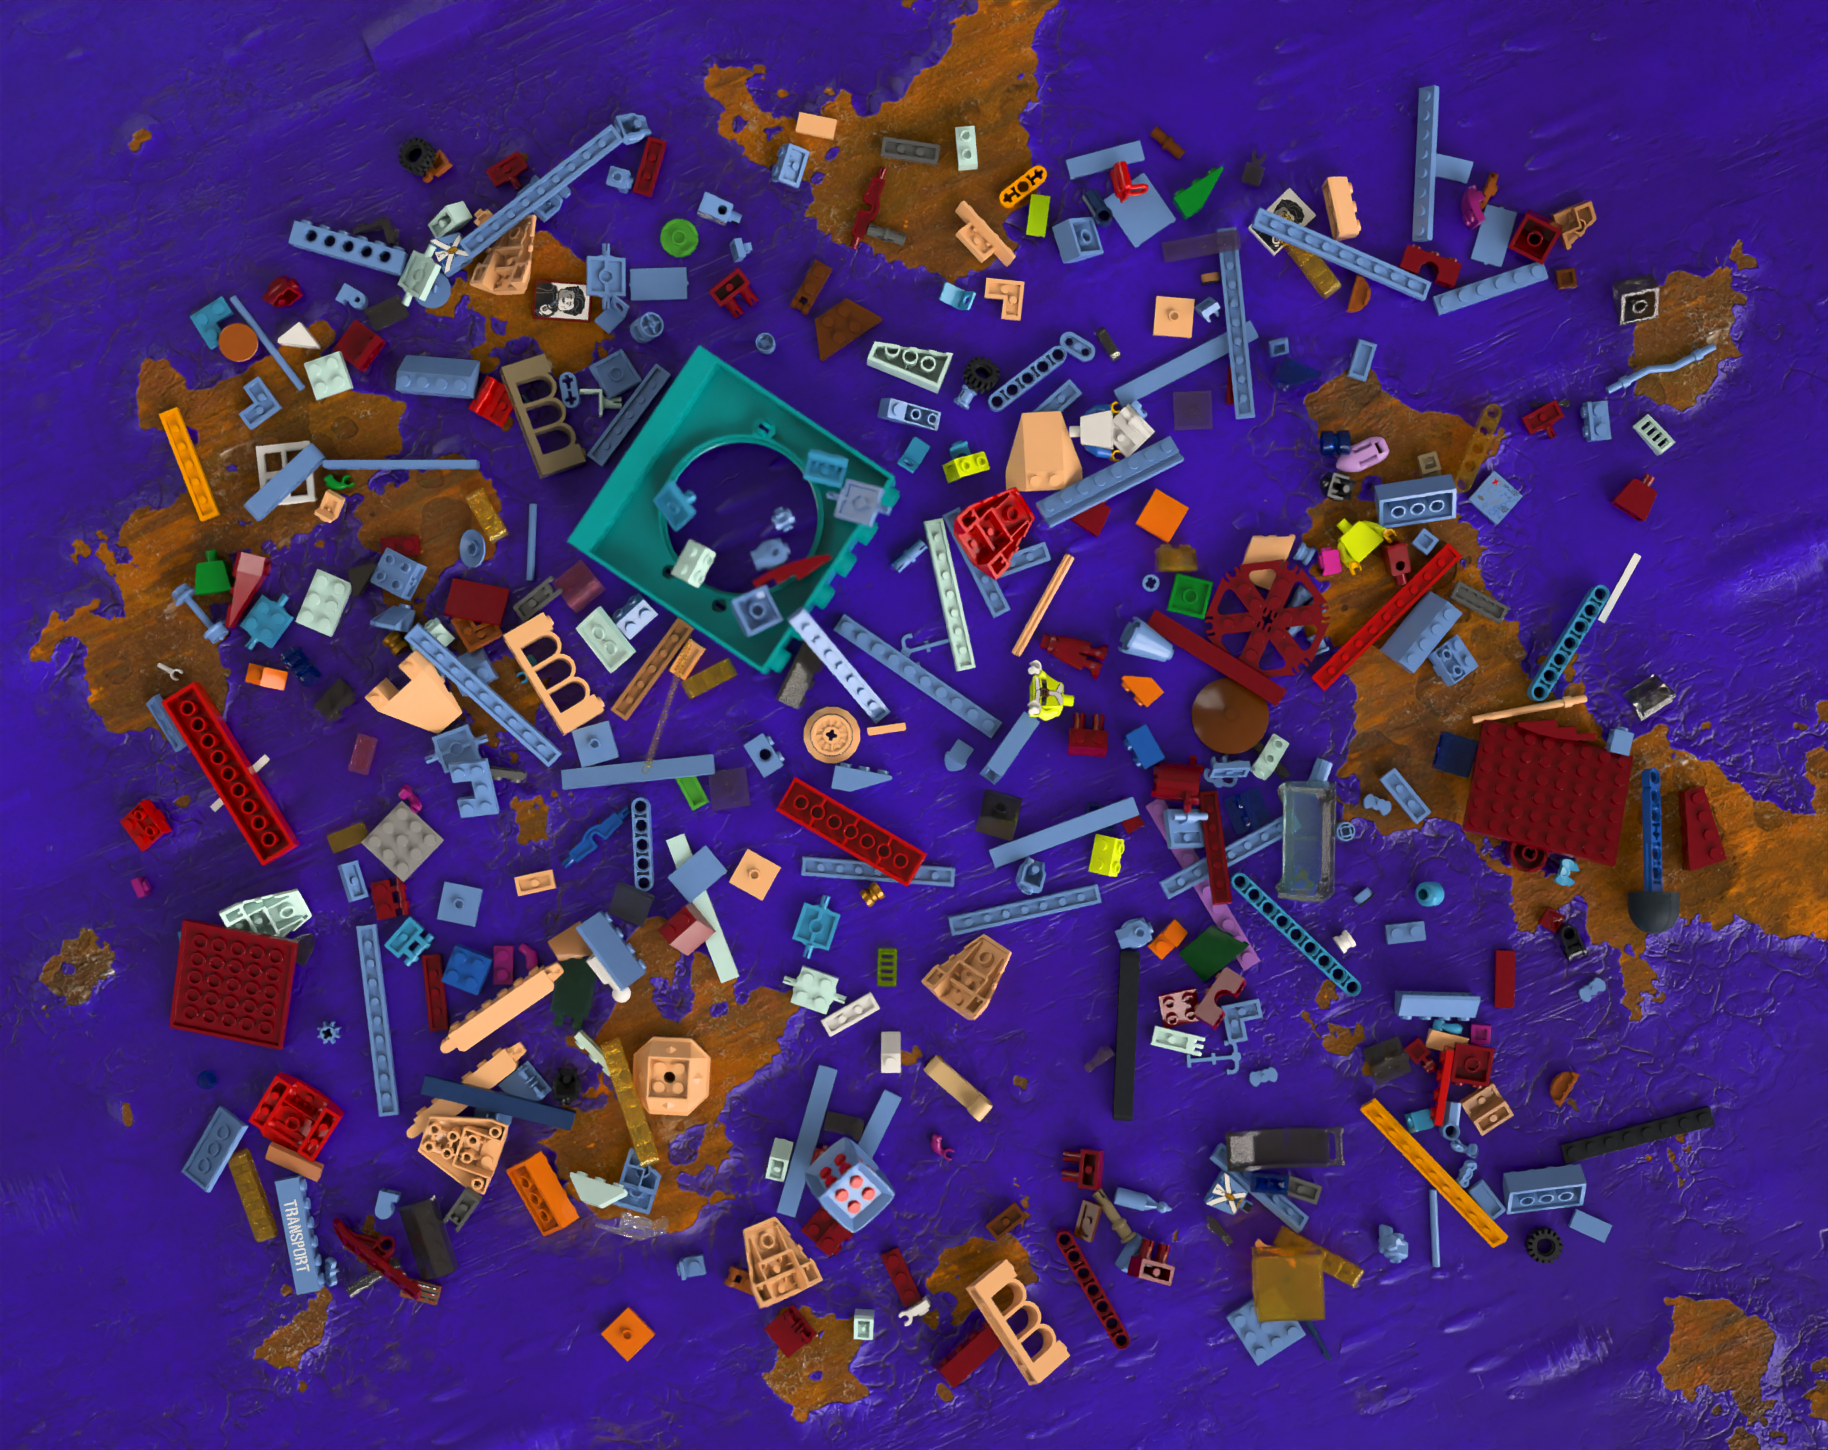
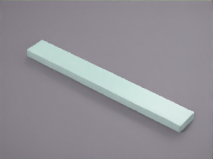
M943 518L924 521V529L956 672L975 668L974 656Z
M685 833L666 840L678 869L693 856ZM705 890L692 903L716 930L705 943L721 983H724L740 975L707 890Z

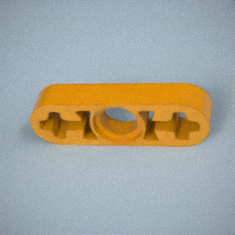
M1039 165L1034 166L1003 190L999 197L1001 206L1012 208L1044 183L1047 177L1046 169ZM1034 172H1042V179H1034L1033 184L1035 185L1032 186L1030 180L1035 176ZM1020 182L1028 184L1029 188L1026 192L1018 190L1017 186ZM1014 188L1016 194L1011 198L1012 202H1004V195L1010 196L1013 194L1011 189Z

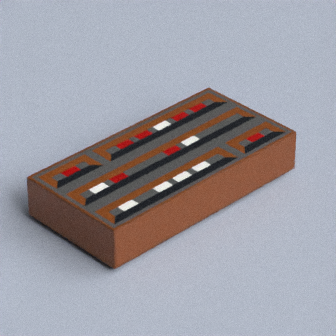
M407 1277L421 1285L422 1295L417 1301L432 1305L438 1304L442 1285ZM403 1290L400 1291V1297L414 1300Z

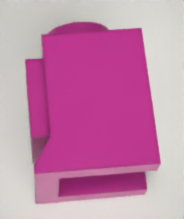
M1332 547L1322 548L1321 553L1317 556L1319 570L1322 569L1320 576L1342 572L1338 549L1332 550Z

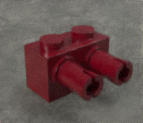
M738 266L708 289V292L720 307L725 305L734 319L739 317L735 310L740 315L744 312L734 299L736 294L740 293L749 307L754 305L750 298L755 303L759 300L749 287L750 281Z
M1074 713L1073 728H1070L1068 735L1067 755L1106 757L1108 731H1104L1105 716L1100 714L1098 720V714H1094L1092 716V730L1085 729L1086 714L1081 713L1079 719V713Z
M1083 1148L1079 1152L1065 1149L1063 1155L1066 1156L1063 1157V1162L1079 1163L1080 1166L1079 1171L1063 1169L1062 1175L1068 1176H1061V1180L1077 1182L1078 1188L1101 1189L1104 1150Z
M1142 1238L1139 1255L1137 1257L1131 1256L1127 1275L1171 1286L1175 1267L1167 1263L1170 1246L1158 1243L1155 1260L1152 1261L1151 1252L1154 1241Z

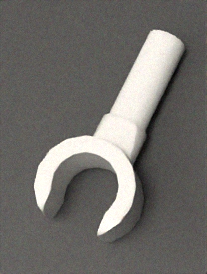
M161 663L157 665V667L169 673L171 679L175 681L180 680L174 676L175 671L183 674L181 669H172Z

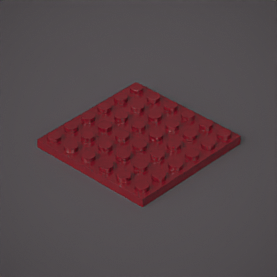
M185 918L182 923L169 1028L282 1050L285 1042L299 941Z

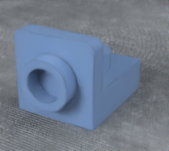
M703 1254L682 1257L679 1260V1264L676 1265L678 1276L681 1275L682 1280H686L687 1277L705 1275L707 1273Z

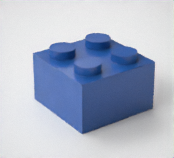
M1142 724L1123 735L1124 740L1122 742L1127 751H1132L1134 755L1132 760L1136 767L1147 769L1165 758L1146 724Z
M459 943L453 949L441 982L478 995L482 992L494 957Z

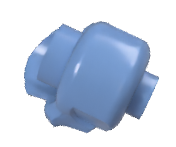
M1380 1224L1379 1252L1390 1259V1262L1400 1263L1402 1259L1408 1257V1242L1404 1240L1403 1234L1393 1233L1392 1227Z

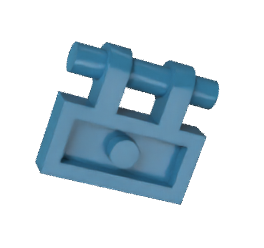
M410 916L384 946L397 958H400L403 953L406 954L408 957L404 963L410 966L420 958L419 955L424 949H428L431 946V942L435 937L431 933H428L425 938L422 937L420 934L425 928ZM416 940L419 945L412 951L409 947Z

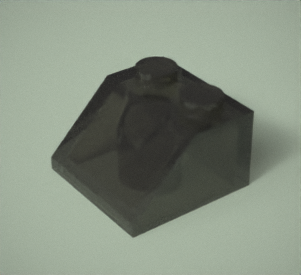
M1652 274L1614 282L1613 301L1620 326L1658 318L1660 287Z
M985 789L975 831L1012 841L1018 822L1022 798Z

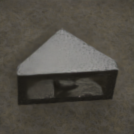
M371 563L347 569L353 596L356 598L363 596L371 583L370 579L378 564Z

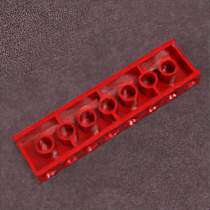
M794 777L776 808V811L906 887L910 885L927 855L924 851L797 777Z

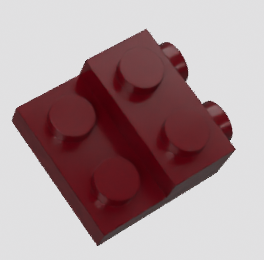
M1455 1042L1450 1075L1452 1084L1463 1086V1083L1471 1084V1087L1479 1089L1482 1086L1489 1087L1495 1049L1493 1047Z
M822 1205L801 1228V1231L814 1241L815 1245L829 1257L832 1254L837 1255L843 1247L840 1244L844 1239L848 1241L854 1235L853 1232L843 1227Z

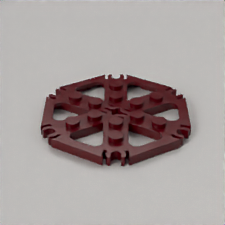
M1283 560L1239 564L1243 571L1241 573L1240 569L1235 566L1236 576L1232 577L1227 572L1226 577L1230 580L1229 582L1224 576L1222 577L1205 616L1213 617V619L1205 620V623L1210 622L1213 624V628L1206 630V633H1215L1211 636L1207 635V637L1214 646L1229 655L1231 654L1222 644L1221 637L1224 634L1251 631L1241 655L1236 659L1266 678L1296 675L1292 667L1295 668L1296 672L1300 673L1299 663H1304L1308 667L1309 663L1305 658H1308L1312 663L1330 622L1322 623V620L1327 621L1330 619V616L1324 617L1322 615V611L1328 610L1329 606L1320 607L1321 604H1328V602L1302 567L1298 574L1295 573L1298 570L1297 564L1293 570L1287 568L1289 561L1284 563V568L1281 567ZM1272 569L1276 572V577L1266 600L1249 579V574L1252 571ZM1298 581L1306 586L1314 598V602L1311 605L1283 608L1294 583ZM1228 589L1233 590L1249 612L1220 614L1218 606L1224 592ZM1270 610H1272L1270 619L1273 620V622L1268 623L1265 626V628L1262 629L1264 626V620L1262 619V617H1266L1267 614H1269ZM1316 626L1317 633L1311 647L1308 650H1302L1286 627ZM1269 639L1286 662L1283 668L1270 670L1259 668L1258 663Z

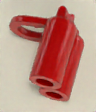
M1125 161L1114 164V169L1109 174L1115 196L1120 199L1121 203H1124L1128 196H1138L1148 191L1149 187L1147 184L1132 185ZM1141 188H1144V189H1142V190H1140V191H1132V192H1131V190H1133V189H1141Z

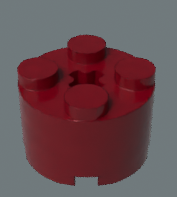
M1507 842L1505 846V855L1508 863L1519 871L1537 872L1545 866L1549 858V851L1513 842ZM1526 849L1530 850L1528 856L1524 855Z

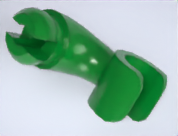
M331 474L323 479L326 483L325 485L333 490H341L346 487L351 488L355 485L354 482L349 485L346 484V480L351 478L349 475L344 476L342 482H338Z

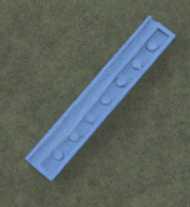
M1171 436L1036 502V507L1050 529L1183 462L1184 457L1181 456L1179 449Z

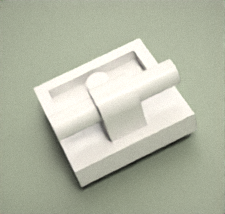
M1129 404L1113 418V445L1120 450L1125 458L1131 456L1155 432Z

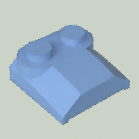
M767 585L730 602L732 612L742 632L747 637L783 621L767 589Z

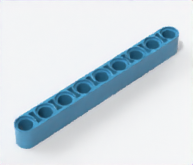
M1235 872L1230 876V885L1344 993L1349 996H1356L1360 993L1361 984L1250 878L1241 872ZM1237 876H1242L1244 879V883L1241 886H1236L1234 883ZM1252 889H1256L1258 892L1255 899H1250L1248 896L1249 891ZM1269 902L1272 908L1269 912L1265 913L1262 907L1265 903ZM1279 916H1284L1286 919L1282 926H1278L1276 922ZM1293 929H1298L1300 932L1299 937L1296 939H1292L1290 935ZM1308 942H1312L1314 946L1310 952H1306L1304 948ZM1326 955L1327 963L1320 965L1319 958ZM1339 968L1342 972L1341 976L1334 978L1333 971ZM1354 982L1355 989L1349 992L1347 984Z

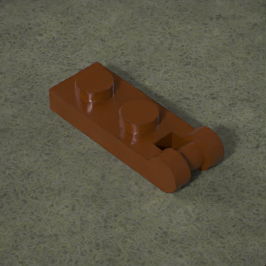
M815 260L789 307L797 308L803 315L807 316L829 278L832 268ZM802 297L808 300L806 304L800 302Z

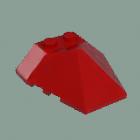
M1012 487L969 505L954 518L953 535L972 564L992 579L997 580L1011 565L1010 560L1014 553H1017L1018 545L1021 539L1026 536L1035 516L1018 489Z

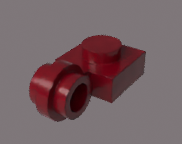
M1419 1037L1403 1049L1416 1065L1422 1060L1424 1063L1421 1066L1428 1074L1436 1071L1437 1065L1431 1058H1425L1431 1052Z

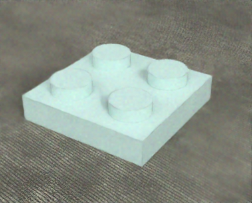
M341 351L304 363L316 400H321L354 388Z

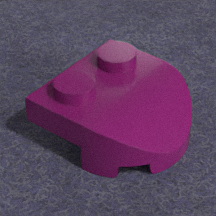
M1476 185L1469 186L1461 200L1462 219L1465 226H1468L1470 230L1477 228L1486 220L1479 205L1485 198L1480 190L1475 191Z

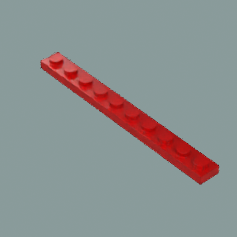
M1447 543L1310 678L1325 691L1462 556Z

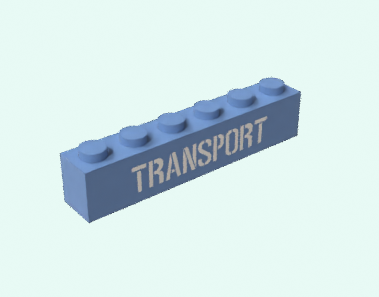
M300 1174L279 1178L275 1181L296 1294L320 1291L325 1284V1275L321 1273L320 1268L322 1259L321 1255L317 1252L318 1238L313 1232L315 1224L313 1216H310L311 1202L309 1197L306 1196V1179H303V1176Z

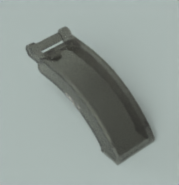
M1344 1126L1267 1127L1226 1132L1227 1172H1247L1259 1169L1345 1166L1346 1162L1343 1159ZM1329 1133H1335L1336 1159H1330Z

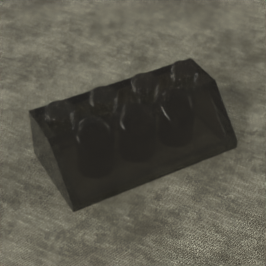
M805 640L776 697V700L797 710L799 707H804L808 699L805 695L808 689L812 690L816 683V680H814L816 672L820 673L824 666L822 660Z
M435 1195L398 1207L422 1280L435 1279L454 1273L459 1266L445 1224L442 1222L443 1218Z

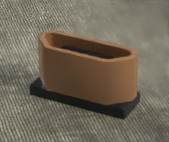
M1219 272L1202 274V285L1220 283Z

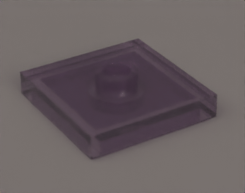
M1211 390L1172 392L1174 431L1213 429Z
M746 767L716 771L715 774L708 775L713 811L751 806Z

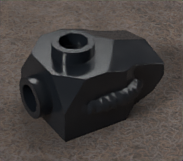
M1328 472L1320 481V489L1322 495L1327 496L1330 500L1337 502L1345 499L1351 500L1352 489L1356 481L1351 480L1343 472Z
M558 1068V1073L552 1081L553 1100L559 1101L562 1105H570L571 1102L578 1101V1095L581 1091V1080L577 1076V1068Z

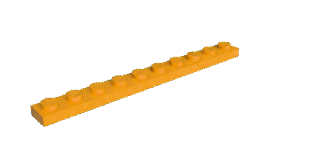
M1376 1098L1362 1105L1360 1108L1361 1112L1492 1248L1506 1242L1508 1239L1506 1233Z

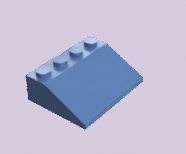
M601 910L576 927V930L619 989L623 991L647 972L645 969L647 966L641 958L637 959L633 946L624 941L623 932L618 927L615 928L611 923L613 919L609 913H604Z

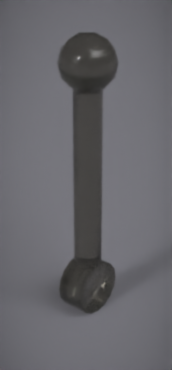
M1564 399L1563 401L1557 402L1558 405H1562L1563 407H1568L1570 405V401L1568 399ZM1531 401L1530 407L1544 406L1549 402L1537 403L1536 401Z

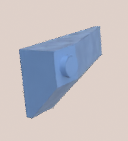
M399 603V607H390L371 619L369 624L409 633L413 626L416 611L411 610L410 605Z

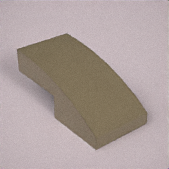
M1436 451L1417 456L1421 478L1442 475Z

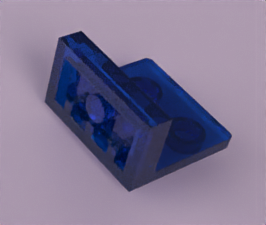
M1441 731L1431 768L1469 778L1478 741L1457 736L1447 731Z

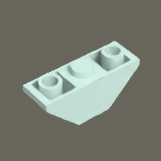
M577 1171V1174L570 1173V1178L580 1199L586 1204L604 1208L626 1197L628 1194L623 1189L624 1186L619 1183L613 1182L610 1185L605 1183L606 1180L595 1176V1179L588 1178L587 1173Z

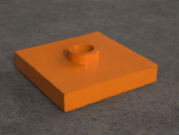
M630 1306L601 1333L627 1362L656 1334Z

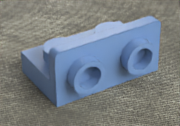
M791 143L783 144L777 153V157H779L777 164L772 169V181L781 182L793 188H799L810 151Z
M1588 401L1583 403L1580 413L1581 417L1584 418L1585 426H1583L1582 432L1583 437H1586V442L1610 440L1608 402Z

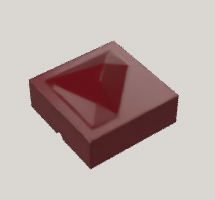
M1547 907L1538 924L1556 933L1565 916Z

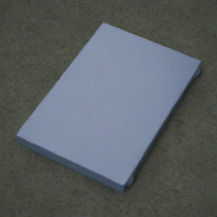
M705 845L676 871L670 874L668 879L685 899L691 903L722 875L726 874L727 869Z

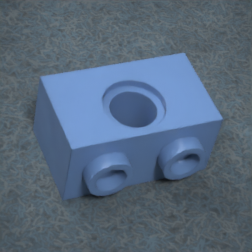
M762 733L743 746L765 778L784 766L783 761L785 759L780 751L776 752L772 745L775 743L770 735L766 736ZM763 749H768L771 753L768 760H764L760 756Z

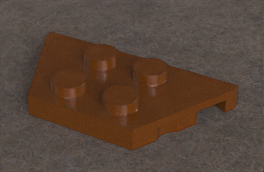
M847 298L816 318L815 325L821 362L883 321L882 318Z

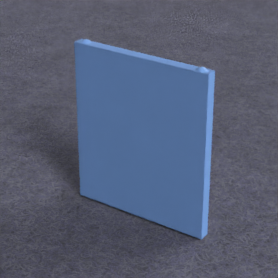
M1145 173L1132 180V185L1147 184L1149 189L1146 193L1138 196H1128L1124 203L1120 202L1115 193L1103 200L1106 206L1112 210L1114 219L1134 248L1139 247L1140 244L1176 220ZM1141 188V189H1133V190H1131V192H1132V191H1140V190H1142V189H1144V188Z

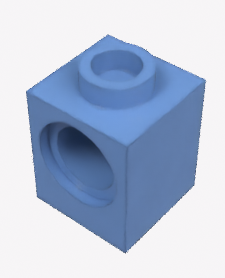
M1617 726V729H1610L1605 749L1608 752L1629 756L1634 733L1628 732L1629 728Z

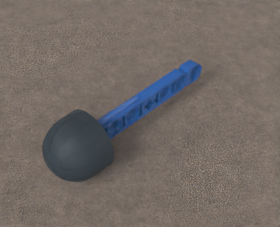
M1656 768L1644 769L1642 772V787H1644L1642 791L1644 892L1627 893V907L1630 919L1638 929L1650 934H1659L1669 930L1676 923L1680 910V893L1663 892L1660 773Z

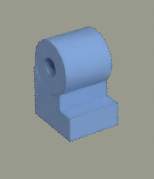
M346 283L343 284L335 299L343 305H346L348 301L357 310H364L368 306V298Z
M382 1188L379 1191L375 1207L376 1216L380 1219L389 1218L395 1211L394 1202L397 1203L400 1200L402 1192Z

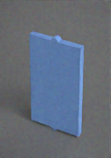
M1486 204L1483 213L1486 220L1480 224L1470 259L1482 262L1484 265L1489 264L1501 268L1517 213L1506 210L1504 207L1499 208Z
M686 267L630 269L629 287H631V301L688 299L687 286L689 282L687 281Z

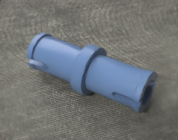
M919 539L908 550L905 549L903 551L904 554L891 565L900 573L911 562L914 563L916 561L915 558L928 547Z

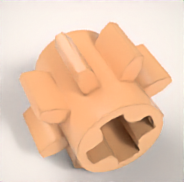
M480 208L474 214L477 219L473 222L479 227L491 218L493 214L488 209L482 211Z

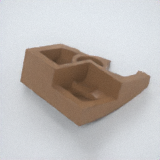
M1588 200L1551 214L1552 221L1563 225L1559 239L1565 250L1571 249L1573 242L1578 237H1581L1585 233L1586 228L1591 226L1597 219L1592 201Z
M580 921L547 941L549 948L558 961H565L569 958L580 959L583 956L593 954L590 947L576 930V927L582 924Z

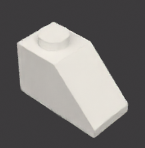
M901 1031L881 1032V1073H901Z

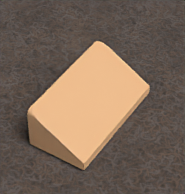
M1429 1028L1425 1046L1440 1051L1444 1050V1046H1448L1454 1050L1455 1042L1468 1044L1469 1038Z

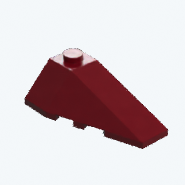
M240 551L237 552L232 575L236 577V581L230 589L233 601H230L228 604L225 627L233 629L236 627L266 579L267 574L270 573L272 567L271 559Z

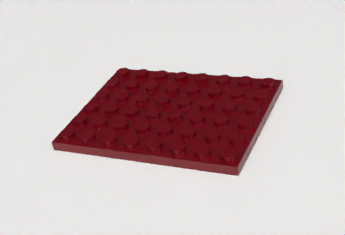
M1484 719L1480 729L1462 830L1614 867L1633 756L1608 752L1607 749L1571 740L1551 738L1518 727Z

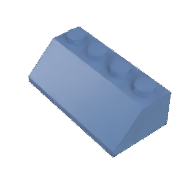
M406 355L397 370L395 390L405 394L477 399L480 361Z
M1451 474L1374 486L1378 524L1385 528L1456 518L1457 488Z
M1428 590L1380 650L1409 674L1415 673L1462 615V612L1447 600Z
M1395 991V1014L1400 1016V1019H1412V1016H1419L1421 1020H1431V1017H1438V1020H1450V1017H1458L1460 1021H1469L1470 1018L1476 1017L1480 1003V996L1470 992Z
M1568 1164L1561 1167L1504 1173L1502 1185L1505 1208L1507 1209L1506 1214L1583 1205L1587 1182L1581 1164Z

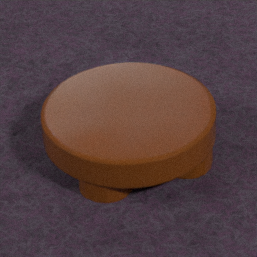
M233 323L221 331L218 344L221 353L227 359L234 362H244L252 358L256 353L258 339L255 332L249 326L242 323Z

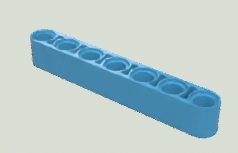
M1598 585L1588 590L1527 689L1529 699L1540 701L1549 695L1608 600L1610 592L1606 586ZM1597 589L1602 592L1600 599H1597L1595 596ZM1587 605L1592 609L1590 616L1585 613ZM1576 622L1582 625L1580 632L1575 630L1574 625ZM1566 638H1569L1572 642L1570 648L1564 645ZM1557 654L1562 658L1559 665L1554 661V657ZM1546 671H1549L1551 673V679L1549 681L1545 680L1544 673ZM1536 687H1539L1541 689V695L1539 697H1536L1534 695V689Z

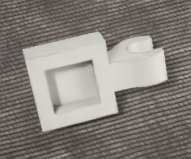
M927 1296L899 1313V1318L904 1315L909 1317L904 1322L905 1326H909L912 1323L913 1316L915 1317L918 1314L922 1316L929 1311L930 1301Z

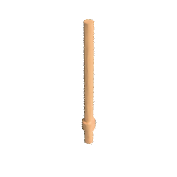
M1586 694L1575 697L1565 696L1559 700L1472 716L1471 719L1472 723L1475 724L1483 722L1484 719L1491 721L1558 707L1568 708L1574 704L1587 702Z

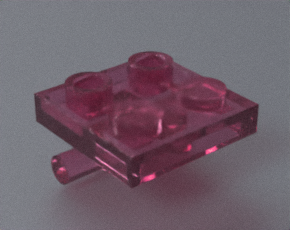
M579 560L552 583L556 590L559 588L564 590L560 595L575 613L581 611L606 590L583 560Z

